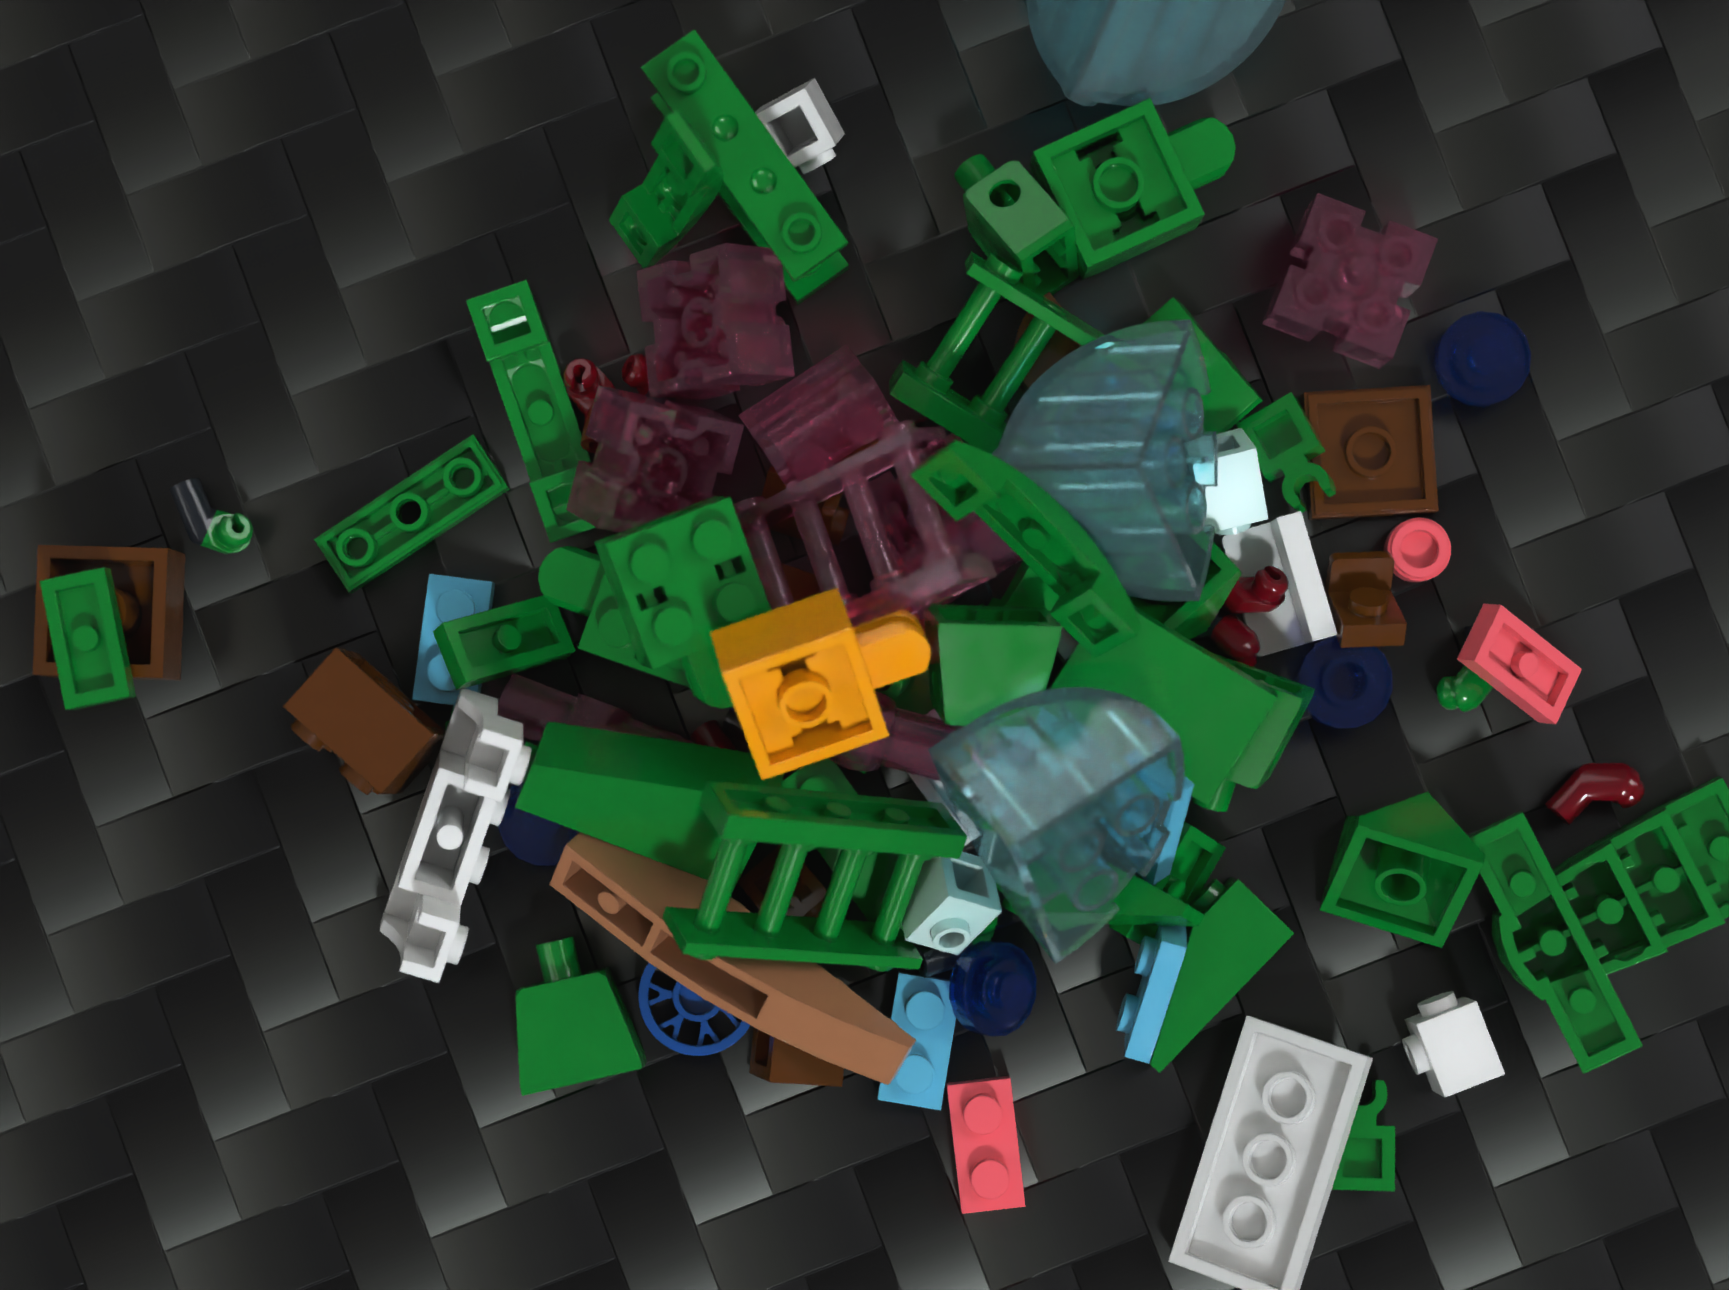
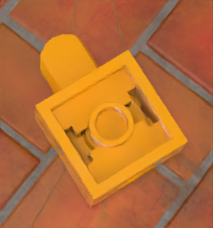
M838 587L710 632L724 681L762 780L888 737L889 733L873 689L924 672L931 658L930 645L925 637L924 630L913 614L907 610H899L852 627Z

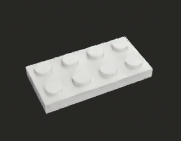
M1246 1016L1168 1262L1242 1290H1300L1373 1058L1256 1017Z

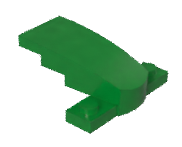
M1718 776L1666 802L1601 838L1553 869L1522 810L1469 835V838L1485 854V861L1480 874L1498 907L1492 911V937L1499 960L1514 980L1541 1001L1546 1000L1583 1074L1642 1047L1643 1044L1607 975L1668 952L1667 947L1726 923L1724 919L1729 917V789L1724 779Z

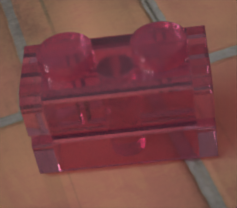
M847 344L738 415L759 450L789 493L795 491L808 481L818 478L826 469L864 444L874 441L882 432L898 423L896 416L875 380Z

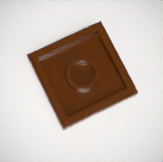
M1430 385L1314 391L1301 394V406L1326 450L1311 459L1310 462L1321 466L1333 479L1336 487V494L1329 498L1318 482L1310 481L1306 483L1309 520L1428 514L1439 511Z

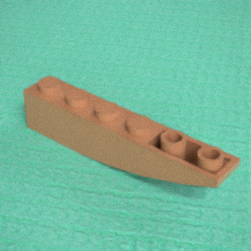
M581 832L565 845L549 885L650 964L715 1006L758 1030L817 1058L889 1085L896 1077L916 1039L817 963L720 956L712 960H702L682 953L662 918L665 907L698 909L708 880ZM730 897L726 911L751 913L739 901Z

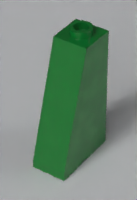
M548 721L538 746L527 741L524 746L531 747L532 749L515 808L708 880L721 838L699 804L706 781L781 787L784 773L762 780L753 755L749 752ZM757 842L747 846L734 888Z

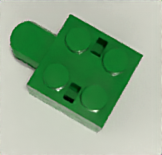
M1151 98L1033 151L1029 168L1037 183L1075 225L1078 270L1083 281L1196 229L1205 213L1194 190L1225 175L1234 160L1236 145L1233 134L1228 127L1216 118L1211 117L1200 118L1167 133ZM1098 147L1097 150L1085 155L1084 152L1092 148Z
M714 496L595 541L594 544L639 664L655 669L680 659L691 692L695 698L712 707H734L720 669L710 632L769 612L771 608L731 498ZM638 594L640 595L641 601L644 606L643 610L640 609L639 603L636 598V595Z
M621 526L619 532L627 530V528ZM565 546L554 549L545 557L540 565L538 575L539 586L543 595L549 602L558 607L588 617L578 649L690 688L680 659L655 669L639 664L599 555L577 547ZM638 594L636 595V598L639 603L640 609L643 610L644 606L641 601L640 595Z

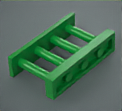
M695 29L641 67L643 73L657 91L650 98L663 119L676 110L682 112L723 169L724 179L718 192L719 197L797 305L849 269V264L839 252V250L848 245V241Z
M971 251L965 261L966 274L979 281L977 287L928 363L921 361L916 368L902 359L889 380V395L969 444L1010 464L1041 488L1103 526H1106L1121 508L1117 491L1112 488L1115 480L1111 476L1164 397L1187 410L1193 401L1187 385L1182 383L1187 375L1177 366L1159 355L1154 354L1148 362L1019 281L1024 273L1003 257L991 252L985 260ZM1003 296L1034 317L983 396L975 395L972 401L950 389L953 384L950 375L1000 297ZM1058 330L1088 349V352L1038 428H1029L1027 433L1023 434L1004 422L1008 416L1004 409L1054 332ZM1112 364L1143 384L1091 462L1083 461L1080 467H1077L1058 455L1062 449L1058 442L1109 365Z
M706 781L699 804L719 834L721 842L699 908L665 907L662 917L683 954H688L702 960H712L720 956L866 966L876 971H890L892 968L919 970L923 958L912 942L905 941L901 925L924 861L931 860L933 857L960 859L968 837L943 803ZM756 842L782 844L759 913L726 911L747 846L753 845ZM816 847L841 849L818 917L786 915L807 852L814 850ZM875 852L899 854L875 922L844 920L866 856L873 855Z

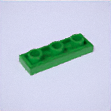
M472 434L315 538L314 541L347 591L354 593L510 490V487L476 436ZM409 503H418L421 508L420 518L413 524H405L402 520V510Z

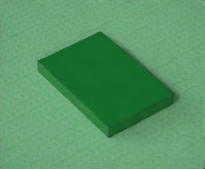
M1134 606L1142 626L1138 634L1095 659L1077 642L1045 692L1041 706L1127 758L1147 746L1193 782L1194 787L1191 796L1208 806L1278 699V694L1276 691Z

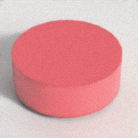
M1412 518L1398 524L1391 530L1386 538L1384 551L1391 553L1394 559L1393 573L1397 577L1409 582H1423L1436 577L1446 568L1451 556V542L1443 527L1435 521L1427 518Z

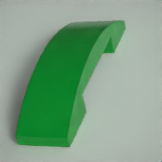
M678 110L665 117L651 142V145L658 153V157L644 182L622 195L609 218L610 223L644 271L662 259L698 222L715 199L724 179L723 169L682 112Z
M524 280L466 300L487 362L490 363L531 481L529 484L550 543L611 523L589 451L581 446L582 431L528 281Z
M954 440L914 468L910 476L956 522L974 511L1059 596L1049 614L1094 659L1138 634L1142 626L1134 606L1105 556L1079 523L1050 494L1029 477L996 456L957 440Z

